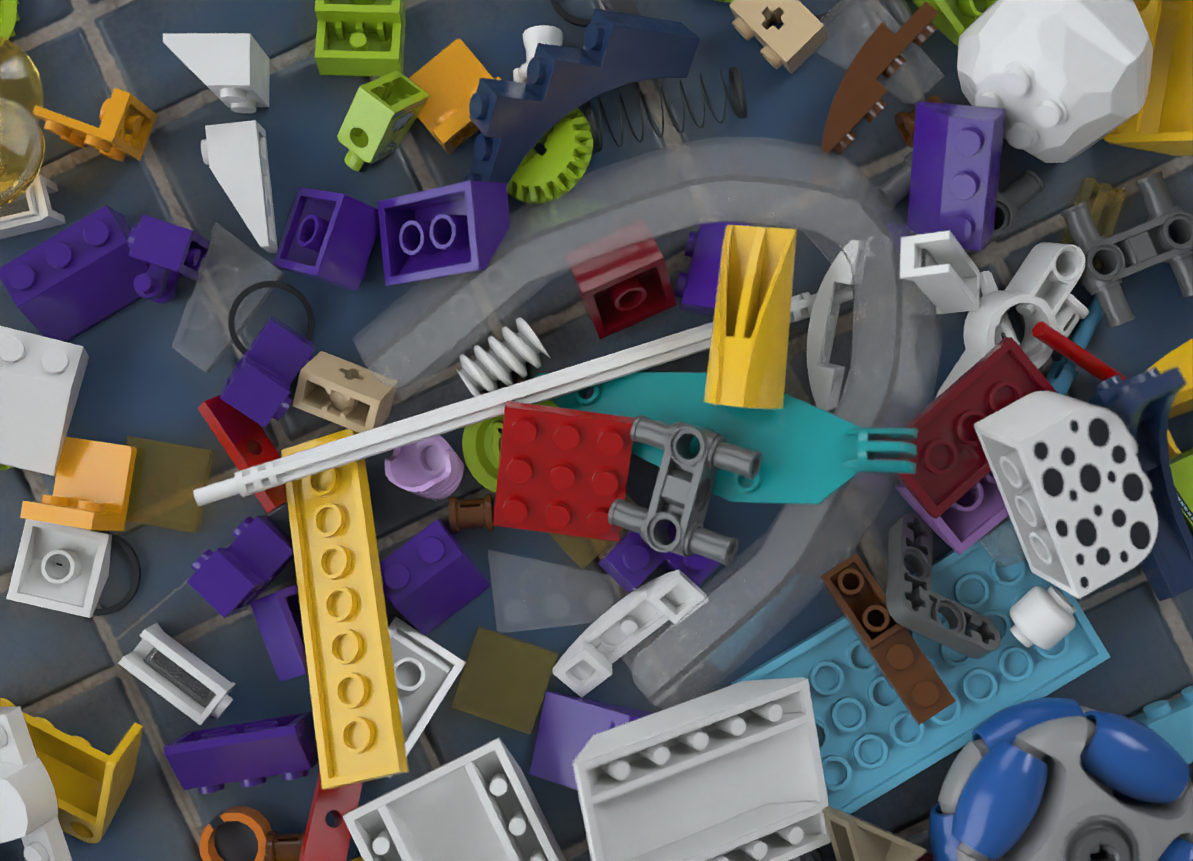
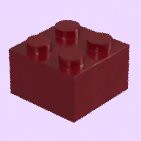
M644 220L631 226L622 227L613 234L592 243L581 245L576 250L565 254L580 298L599 339L677 305L664 257Z

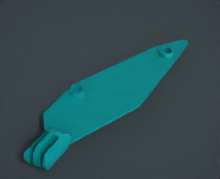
M636 372L550 399L559 408L634 418L638 415H644L647 418L670 425L682 421L698 427L711 428L721 433L726 438L727 443L761 452V466L754 479H748L743 475L718 469L712 493L729 502L819 505L860 472L916 473V464L913 462L874 460V458H914L917 456L916 445L905 442L874 440L917 439V428L860 427L785 393L783 409L745 408L704 402L707 372ZM540 373L536 377L543 376L549 373ZM590 388H594L592 397L585 399L586 392ZM697 436L692 439L690 446L694 457L700 451V441ZM633 441L631 453L660 467L664 450Z

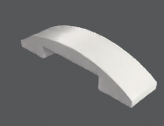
M850 240L840 251L824 276L810 316L807 335L809 383L817 408L824 411L837 407L845 366L829 363L840 304L832 306L834 291L839 290V287H842L844 284L855 285L862 283L869 242Z
M679 569L647 582L625 596L592 623L553 667V674L582 698L612 675V664L668 620L672 621L675 625L679 624L708 601V595Z

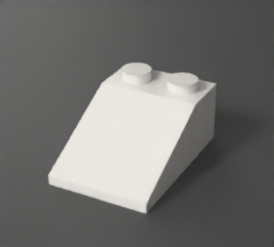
M0 326V464L55 476L89 360V355L83 346Z
M395 617L388 628L407 757L466 662Z

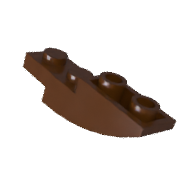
M927 1L895 34L882 22L851 62L837 89L825 124L821 149L827 155L833 150L840 155L857 137L852 130L862 119L865 118L871 123L888 105L883 100L888 90L878 79L881 75L890 79L906 62L901 54L912 43L920 47L937 29L932 22L936 19L938 12Z
M857 553L820 576L859 641L891 689H894L917 725L922 724L956 701L906 627L897 623L890 616L886 606L885 593Z

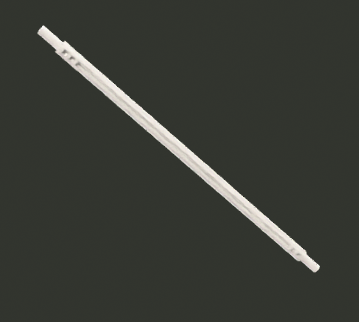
M844 284L842 287H839V290L834 291L832 306L853 300L854 295L849 284ZM809 292L792 296L790 323L810 318L817 293L810 295ZM713 322L235 472V477L193 490L198 506H202L237 494L245 497L504 414L507 401L538 404L708 350L711 344Z

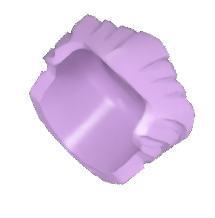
M437 435L394 449L392 456L385 459L384 469L388 480L398 487L422 498L437 501V499L442 500L448 497L457 489L463 477L464 464L449 443L441 435Z

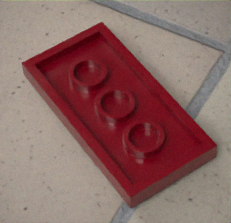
M1005 337L903 427L917 428V439L911 441H888L916 445L917 456L909 459L882 460L909 461L916 464V473L894 474L930 517L937 519L991 471L973 424L1030 393L1037 391L1057 393V391L1012 337Z

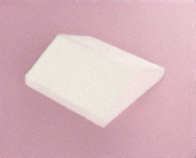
M26 519L6 599L91 618L109 576L112 535L94 530Z

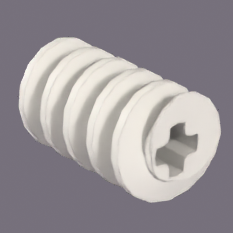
M521 317L516 319L518 333H514L506 326L502 328L504 342L501 343L493 336L488 337L489 352L478 345L474 346L475 361H472L464 354L459 356L462 369L460 371L457 370V372L474 397L484 394V389L488 392L498 390V380L507 386L514 385L511 375L512 371H515L523 378L526 377L525 363L527 361L536 368H540L542 365L539 353L542 352L550 358L529 324Z

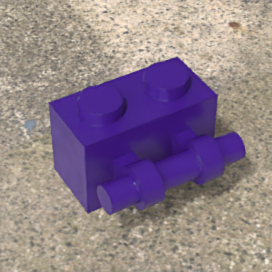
M142 214L139 224L137 223L133 226L128 239V246L131 248L128 256L149 265L147 273L138 275L134 279L136 292L139 296L158 304H167L173 301L176 297L181 277L202 283L215 244L190 229Z

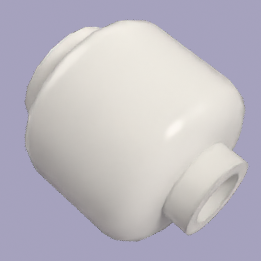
M1051 585L1048 589L1042 586H1034L1011 607L1010 617L1015 625L1010 628V631L1027 648L1035 644L1041 649L1049 650L1074 629L1075 618L1073 614L1077 610L1054 586Z

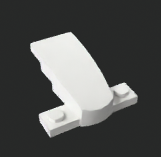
M0 707V843L21 838L26 861H72L57 817L58 805L54 786L41 760L37 758L21 708Z

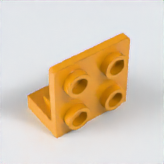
M461 39L453 41L408 78L430 95L417 118L448 155L479 130L469 118L470 100L477 91L480 78L494 79Z
M115 87L111 98H107L101 107V124L99 128L35 105L32 113L45 121V130L59 135L61 140L81 148H85L88 145L99 150L100 154L119 162H124L126 156L138 161L141 160L157 118L156 113L131 93Z
M66 437L56 471L53 495L43 494L41 502L23 501L20 518L88 530L124 531L136 448L127 445Z

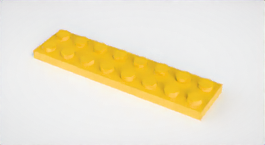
M345 429L281 450L282 458L359 433L351 429ZM364 458L285 484L322 789H334L408 772Z

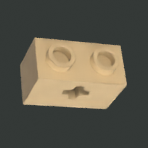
M734 0L729 5L735 17V20L732 22L734 28L747 41L754 37L763 46L760 53L775 69L783 65L792 74L828 39L825 26L799 0ZM774 20L778 24L783 23V26L778 30L774 26L769 27L768 24Z
M320 351L300 370L292 406L362 433L380 427L389 417L398 381Z

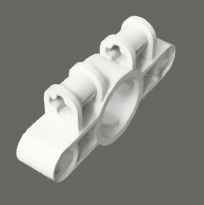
M1051 242L1037 244L1030 251L1005 291H993L979 299V310L969 311L965 320L963 336L966 350L939 389L936 398L995 347V329L1001 321V316L1014 305H1017L1016 310L1023 315L1025 321V334L1020 348L1038 369L1048 360L1053 349L1032 335L1033 327L1038 322L1043 321L1068 338L1078 321L1085 319L1089 314V310L1070 294L1085 269V255L1079 247Z

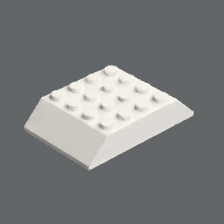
M804 677L742 681L593 735L573 761L592 861H789L831 843L822 810L829 806L809 682Z
M500 737L342 816L364 861H566L521 767Z

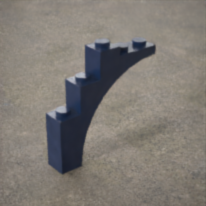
M595 8L591 23L586 27L584 33L583 49L538 43L534 58L530 60L527 67L526 83L480 78L477 91L470 100L469 118L479 128L481 134L475 140V156L470 173L466 175L464 182L470 180L506 183L507 186L523 158L541 137L568 113L599 94L642 80L653 78H687L700 38L681 22Z
M1177 366L1163 373H1160L1158 368L1154 367L1126 380H1122L1120 374L1113 376L1096 385L1097 393L1086 402L1116 414L1137 444L1138 452L1136 456L1141 470L1151 483L1152 491L1150 495L1158 516V532L1155 543L1149 554L1139 565L1159 601L1172 598L1193 588V538L1185 521L1174 487L1167 441L1169 412L1176 394L1186 384Z

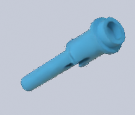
M1096 295L1088 307L1089 314L1085 319L1081 320L1071 341L1083 349H1086L1104 315ZM1064 356L1061 357L1060 361H1053L1046 379L1058 394L1065 396L1073 380L1077 377L1078 372L1075 370L1077 365Z

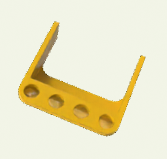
M1133 0L1153 47L1148 94L1143 107L1136 115L1102 139L1118 146L1173 156H1193V0Z
M0 698V707H16L9 700ZM22 712L37 758L41 760L54 786L58 805L57 817L62 831L87 843H99L133 780L143 726L135 722L113 753L107 755L93 748L84 738L75 735L70 736L54 728L52 723L45 718L32 717Z

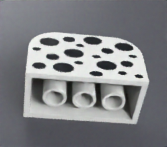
M1037 391L1020 398L973 424L1032 573L1080 599L1133 569L1146 558L1155 543L1158 532V516L1150 495L1152 486L1136 456L1138 452L1137 444L1116 414L1107 409L1052 391Z

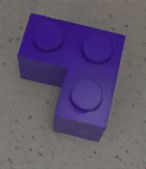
M271 315L225 380L220 399L263 427L267 426L271 418L279 421L292 403V399H290L292 391H290L291 382L296 375L299 376L300 370L314 358L311 355L315 350L314 343Z
M267 515L257 516L255 519L251 516L247 517L233 531L232 535L236 539L228 548L220 547L214 552L209 549L191 566L195 573L186 582L224 618L245 611L250 606V602L255 601L294 559L292 539Z
M671 521L668 526V535L674 542L677 536V529ZM631 530L598 562L627 593L637 589L658 566L666 573L679 569L699 587L721 563L698 554L684 557L673 552H658L651 548L648 543H645L641 538V534Z

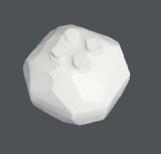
M997 0L959 37L957 71L961 90L972 106L1006 109L1003 138L1011 146L1023 149L1045 163H1065L1083 153L1140 111L1148 94L1153 47L1133 0Z

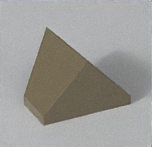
M831 806L822 809L837 861H916L928 851L872 823Z

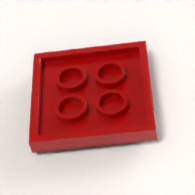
M507 401L504 410L493 525L619 542L621 527L609 524L608 515L611 505L616 499L625 500L633 443L631 440V428L636 418Z

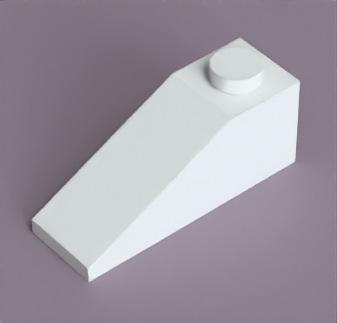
M256 120L205 126L206 139L201 140V153L204 163L209 165V168L259 246L269 253H277L278 247L265 129Z

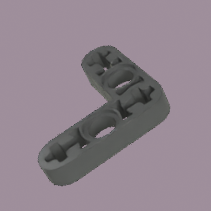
M913 512L906 513L894 522L889 530L886 606L890 616L900 625L975 659L983 658L1000 646V633L996 625L986 616L932 591V530L919 514ZM903 560L909 562L914 568L916 577L907 571ZM937 612L943 614L947 619L950 629L945 628L940 622Z

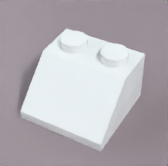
M163 33V43L227 107H231V111L255 113L256 107H269L270 58L250 33Z

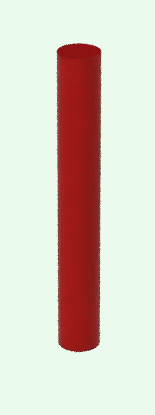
M1038 322L1033 327L1032 335L1100 381L1103 382L1119 374L1122 380L1128 379L1045 322Z

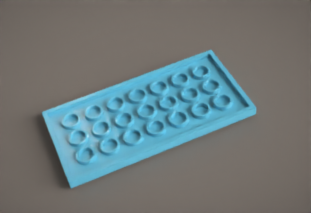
M1010 516L1002 520L961 555L952 550L932 562V591L989 618L996 625L1001 641L1000 646L983 658L975 659L906 628L956 700L922 724L917 725L894 689H891L844 616L731 683L734 685L742 681L798 677L808 679L829 806L848 814L855 812L963 747L969 741H973L972 732L974 728L992 714L1017 703L1044 698L1110 658L1109 653L1075 597L1031 572ZM1052 585L1076 608L1077 611L1073 614L1075 627L1049 650L1041 649L1035 644L1027 648L1010 631V628L1015 625L1010 617V609L1034 586H1042L1048 589ZM937 612L940 622L945 628L950 629L947 619L943 614Z

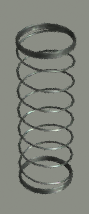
M732 67L729 69V83L734 107L726 89L722 70H720L724 100V113L721 122L718 121L712 110L702 75H699L703 99V123L701 127L697 124L691 112L681 79L679 80L683 112L681 131L678 130L672 119L662 86L659 84L662 110L661 136L658 135L651 121L641 89L638 90L642 124L641 140H638L629 120L621 94H618L621 145L617 143L603 104L600 98H598L600 146L590 101L584 103L585 116L590 124L593 137L594 152H601L603 147L600 105L610 133L618 147L623 145L621 103L632 133L640 143L644 136L642 101L650 124L659 138L664 133L663 100L672 124L680 134L683 132L685 125L684 98L694 123L700 129L704 126L705 97L715 120L720 124L724 122L726 114L725 92L735 115L739 119L746 118L747 101L738 68Z

